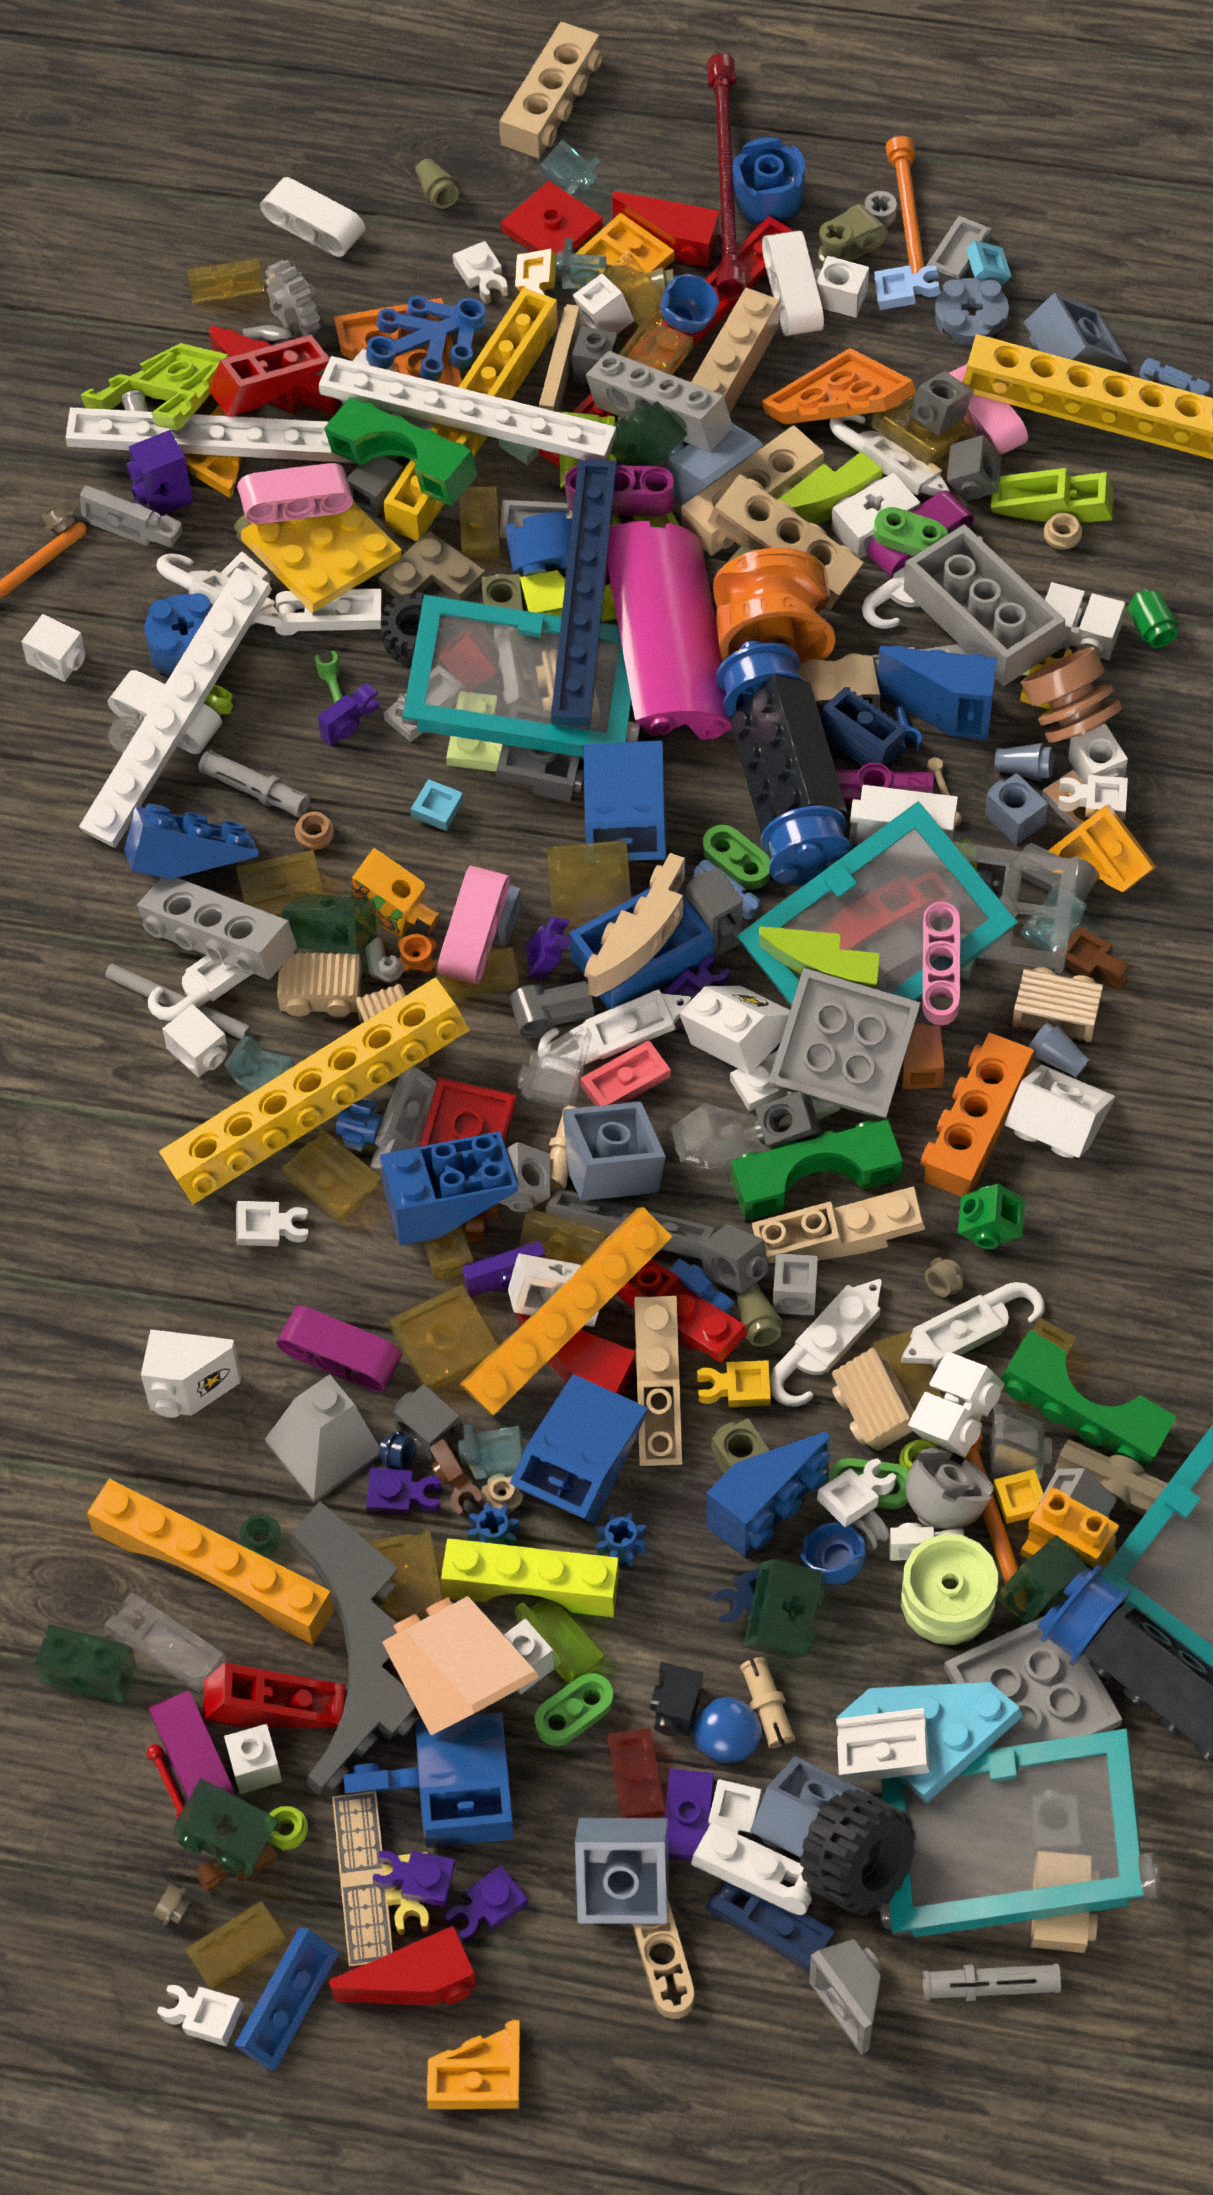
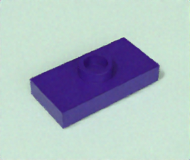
M535 1242L463 1266V1281L468 1298L498 1288L500 1290H507L518 1253L546 1258L541 1242Z
M670 1769L665 1818H668L669 1859L692 1861L693 1855L709 1827L708 1820L711 1810L714 1773Z

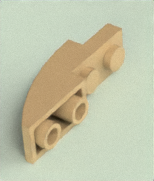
M670 853L663 866H656L650 880L651 889L647 897L641 896L633 914L622 910L616 922H610L607 925L602 936L601 944L603 946L599 954H592L585 968L584 976L588 977L590 995L597 997L630 978L653 958L672 935L683 917V895L678 894V891L685 880V858Z
M914 1186L836 1208L833 1207L830 1201L752 1223L754 1235L764 1239L768 1263H775L776 1253L818 1256V1260L865 1253L888 1247V1239L925 1230Z
M677 1296L634 1297L638 1404L649 1408L639 1429L640 1466L682 1465Z

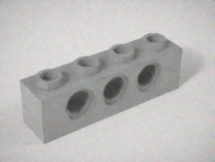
M608 351L586 374L597 408L708 452H711L733 429L724 395L611 351Z
M161 877L137 904L143 920V927L151 936L155 938L162 937L177 943L185 950H195L205 954L218 963L225 962L238 967L248 975L255 974L270 980L298 948L288 920L179 878L167 879Z

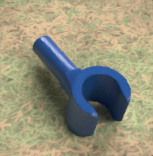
M898 706L895 708L899 725L905 726L906 729L900 752L905 753L904 740L907 739L913 740L917 751H919L922 735L916 728L909 725L904 707Z

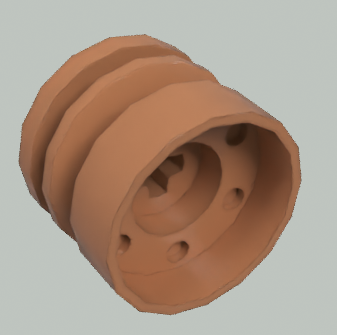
M1094 647L1063 657L1035 671L1021 681L1032 706L1046 703L1051 705V708L1038 718L1040 725H1047L1058 721L1057 724L1045 731L1049 743L1067 738L1071 739L1074 736H1081L1093 731L1122 709L1118 698L1100 702L1114 692L1112 684L1093 687L1091 683L1105 672Z

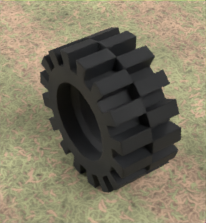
M416 592V599H411L410 593L403 594V602H400L397 597L393 599L392 607L387 605L384 608V615H381L380 620L385 651L387 654L391 652V658L396 662L402 657V664L409 666L410 660H413L417 636L405 635L401 630L410 623L420 621L423 593ZM440 615L434 654L439 658L445 646L450 643L451 638L449 616Z

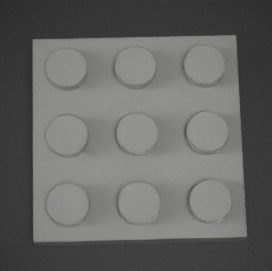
M803 968L768 1086L792 1093L801 1091L809 1098L885 1120L920 1002Z
M1045 1616L945 1661L944 1669L952 1684L991 1682L1021 1709L1023 1717L993 1743L988 1750L1108 1732L1122 1724L1119 1712L1096 1671L1089 1665L1088 1657L1084 1654L1074 1666H1071L1069 1664L1071 1656L1050 1640L1044 1643L1040 1641L1043 1631L1037 1626ZM1033 1766L1017 1768L1018 1773L1023 1772Z

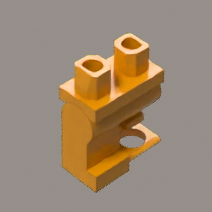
M1050 1487L1029 1520L1028 1530L1030 1531L1028 1539L1021 1548L1020 1553L1021 1556L1054 1574L1068 1552L1070 1555L1060 1572L1072 1579L1077 1575L1073 1569V1564L1077 1559L1094 1568L1100 1565L1103 1567V1571L1116 1554L1114 1547L1116 1542L1115 1534L1118 1531L1119 1525L1098 1511L1092 1510L1072 1499L1061 1490Z

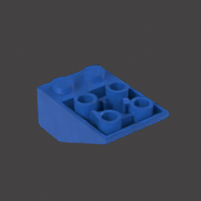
M899 645L892 647L880 646L878 666L879 693L881 697L897 706H903L905 711L949 736L988 740L997 658L986 657L982 654L947 653L943 650L908 649Z
M663 741L584 744L586 862L667 859Z
M147 804L146 808L135 806L124 849L131 871L167 879L255 858L259 852L250 832L245 831L246 827L242 824L232 821H223L222 825L207 822V817L191 812H186L184 817L169 814L170 810L156 804Z
M500 1131L380 1154L383 1191L399 1246L440 1238L518 1191V1185Z
M573 1374L527 1444L509 1484L588 1522L596 1524L649 1408Z
M823 1432L735 1463L706 1493V1527L744 1558L754 1548L758 1551L761 1550L774 1534L773 1528L782 1519L785 1521L791 1519L799 1510L802 1504L801 1499L810 1489L814 1492L817 1491L829 1477L831 1435Z
M503 1713L468 1716L433 1735H430L423 1720L417 1721L419 1785L426 1848L514 1839Z

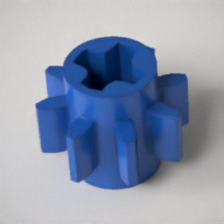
M360 1099L339 1113L336 1123V1134L342 1135V1138L345 1139L344 1147L362 1152L363 1148L368 1146V1143L376 1145L375 1139L378 1136L376 1134L384 1116L377 1114L378 1111H375V1102Z
M485 1503L484 1510L479 1515L470 1513L469 1520L474 1529L466 1532L467 1541L517 1546L516 1537L511 1533L519 1530L518 1519L508 1520V1506L504 1505L501 1509L491 1508L488 1503ZM489 1528H495L497 1533L491 1534Z
M612 1513L609 1514V1522L606 1527H596V1537L602 1540L596 1545L597 1555L607 1554L608 1557L618 1558V1563H627L630 1567L634 1566L633 1558L636 1554H646L647 1544L640 1540L646 1536V1526H635L632 1522L631 1513H628L626 1517L616 1518ZM621 1537H626V1538H624V1539L621 1541V1544H620V1543H615V1542H619V1541L621 1540Z

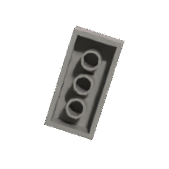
M965 524L906 561L903 591L969 654H982L986 657L997 658L995 679L1002 686L1010 683L1062 648L1065 619Z

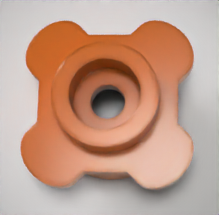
M411 934L402 937L398 941V948L400 949V958L398 959L403 965V972H408L412 969L429 973L434 970L435 961L432 958L433 952L437 949V943L433 938L425 937L421 934ZM420 953V956L414 957L413 954Z

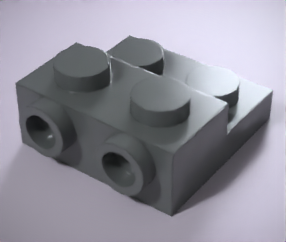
M514 705L511 706L509 718L552 724L551 713ZM559 725L584 730L587 728V726ZM502 744L495 778L533 786L532 794L570 802L572 792H581L584 770L578 769L580 759L584 760V757Z

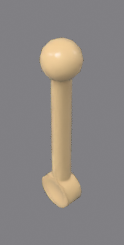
M931 758L927 763V770L934 774L941 795L950 796L942 775L943 762L939 758ZM956 812L955 826H958L962 822V816L959 812Z

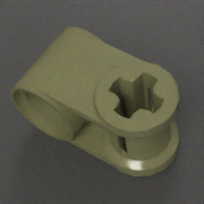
M862 204L852 206L845 213L825 222L821 226L819 236L822 246L818 251V260L821 265H824L827 256L852 262L867 252L877 249L887 236V228Z

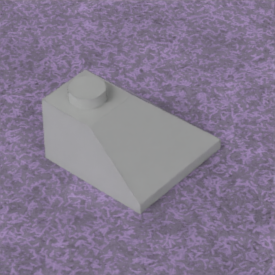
M330 1374L297 1396L265 1438V1443L314 1503L380 1458V1447L361 1414Z
M853 1939L813 1953L810 1962L809 1983L857 2050L863 2055L869 2051L881 1977L879 1972L882 1971V1968L873 1952L869 1948L862 1950Z

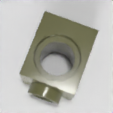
M496 574L481 577L483 604L522 610L519 574ZM485 622L486 636H494V628L500 625Z
M749 1418L737 1424L736 1422L725 1424L712 1437V1456L724 1474L735 1463L770 1451ZM743 1448L751 1454L747 1457L738 1458L733 1456L731 1452L735 1449Z

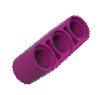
M578 466L570 468L564 477L567 506L572 512ZM617 466L613 516L658 517L664 516L673 510L675 506L674 480L669 470L658 466Z
M948 490L936 494L911 511L941 523L946 528L948 534L964 524L970 529L975 519L974 515ZM894 522V523H892L891 525H892V526H897V525H899V524L896 523V522ZM928 533L924 534V536L927 538L935 537ZM875 537L871 539L866 548L867 555L890 578H893V574L905 567L906 561L914 557L881 545Z
M301 1305L295 1306L276 1341L278 1348L292 1358L360 1387L379 1393L384 1391L403 1355L397 1346L383 1338Z
M185 1691L149 1707L148 1709L196 1819L237 1802L233 1787L190 1691Z

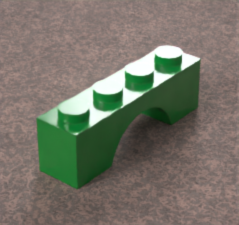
M350 397L324 427L331 452L362 466L372 459L388 455L403 456L411 459L416 463L415 472L421 493L450 506H453L478 475L472 451L467 446L442 438L433 430H424L417 427L401 416H393L381 411L369 402L363 403Z
M888 1119L879 1122L865 1121L853 1129L842 1132L827 1131L818 1135L815 1139L804 1142L790 1141L766 1152H747L742 1154L737 1159L731 1160V1183L744 1221H749L783 1212L785 1200L791 1187L799 1179L809 1174L823 1171L835 1172L851 1179L861 1190H866L900 1181L903 1160Z
M1029 1330L1000 1378L1004 1383L1003 1388H1005L1006 1393L1017 1401L1028 1402L1042 1410V1414L1050 1421L1057 1424L1064 1423L1074 1429L1085 1442L1094 1446L1101 1445L1115 1455L1128 1457L1139 1463L1145 1470L1156 1456L1177 1416L1141 1395L1129 1403L1120 1406H1102L1087 1400L1074 1388L1066 1370L1067 1351L1034 1331Z

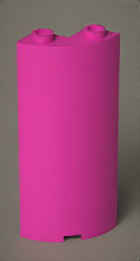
M649 521L629 522L611 526L607 566L635 720L650 736L664 735L671 732L674 728L687 724L701 740L720 737L723 733L732 730L730 717L724 709L726 691L718 686L716 679L717 670L724 660L720 653L717 622L700 538L686 528L667 523L665 528L650 527Z

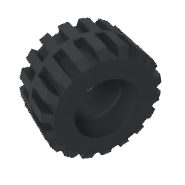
M861 1790L843 1791L841 1796L835 1795L830 1799L827 1806H823L819 1810L815 1821H812L808 1828L809 1833L802 1845L804 1852L800 1857V1866L804 1867L801 1873L803 1881L807 1882V1887L810 1891L854 1914L867 1915L869 1911L874 1913L880 1910L882 1904H888L893 1899L894 1893L900 1890L906 1875L909 1874L911 1869V1861L915 1856L916 1850L914 1846L916 1831L912 1829L913 1822L911 1818L906 1816L904 1811Z

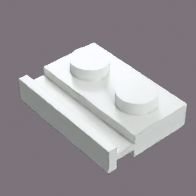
M924 1708L836 1719L838 1727L839 1777L842 1784L930 1773L928 1734L926 1731L927 1717Z

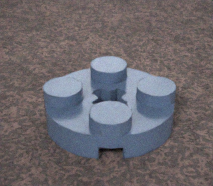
M951 279L944 283L941 294L936 299L935 322L942 333L944 329L952 335L951 340L959 344L973 345L976 334L993 338V335L998 333L1000 329L1001 332L1005 329L1009 312L1008 300L1001 291V285L993 279ZM976 308L978 310L976 311V315L971 316L969 315L968 311L964 309Z

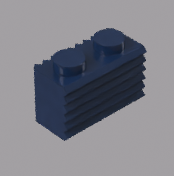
M844 687L824 706L821 722L827 741L836 748L846 753L862 766L868 763H880L889 768L899 759L906 731L905 726H900L899 721H893V717H887V713H881V708L875 709L874 704H869L868 700H863L862 696H857L856 691H851L850 687Z

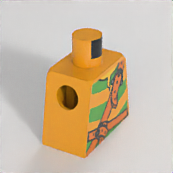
M375 848L371 850L352 877L348 911L398 937L404 936L412 924L429 934L441 916L440 912L424 904L426 884Z

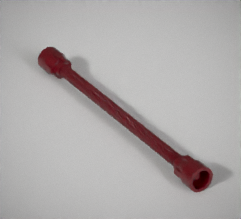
M717 53L707 60L708 87L713 88L716 99L723 251L721 265L716 267L717 293L721 297L736 299L742 295L746 288L745 264L739 263V258L737 257L729 93L731 92V86L736 84L735 60L729 54Z

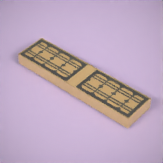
M567 304L564 308L539 408L560 412L572 366V353L580 332V306Z
M376 1791L332 1797L350 1971L393 1952L386 1889L375 1886L372 1879L373 1874L385 1876L384 1864L379 1863L378 1860L379 1852L383 1850Z

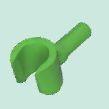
M331 651L332 661L322 663L317 654L315 656L317 674L319 678L326 680L327 684H329L334 703L342 698L337 678L340 674L338 655L335 651Z

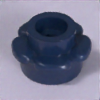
M402 1431L392 1433L381 1442L379 1449L380 1460L384 1462L385 1467L388 1469L407 1470L414 1459L415 1441L412 1437L405 1436Z

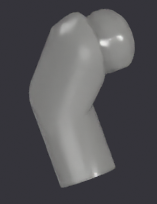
M274 325L242 329L243 336L257 341L274 343V345L294 339V335L290 330Z
M381 938L367 939L364 942V949L370 976L387 983L398 980L403 973V965L399 959L393 955H390V957L386 956L384 943Z

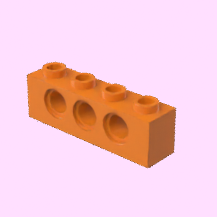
M990 1032L983 1046L975 1045L968 1062V1067L971 1068L968 1077L961 1076L955 1086L952 1099L956 1101L952 1110L945 1109L939 1119L936 1132L940 1134L935 1144L928 1142L923 1152L920 1164L925 1166V1183L960 1197L973 1193L1005 1126L1020 1083L1030 1074L1034 1049ZM994 1079L999 1083L987 1084L983 1080ZM977 1111L982 1113L983 1116L972 1117L967 1113ZM954 1144H963L968 1148L965 1150H957L951 1146Z

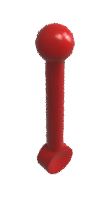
M152 1744L147 1749V1757L154 1761L177 1810L175 1817L178 1825L188 1827L193 1822V1813L190 1809L184 1807L162 1758L163 1748L158 1744Z

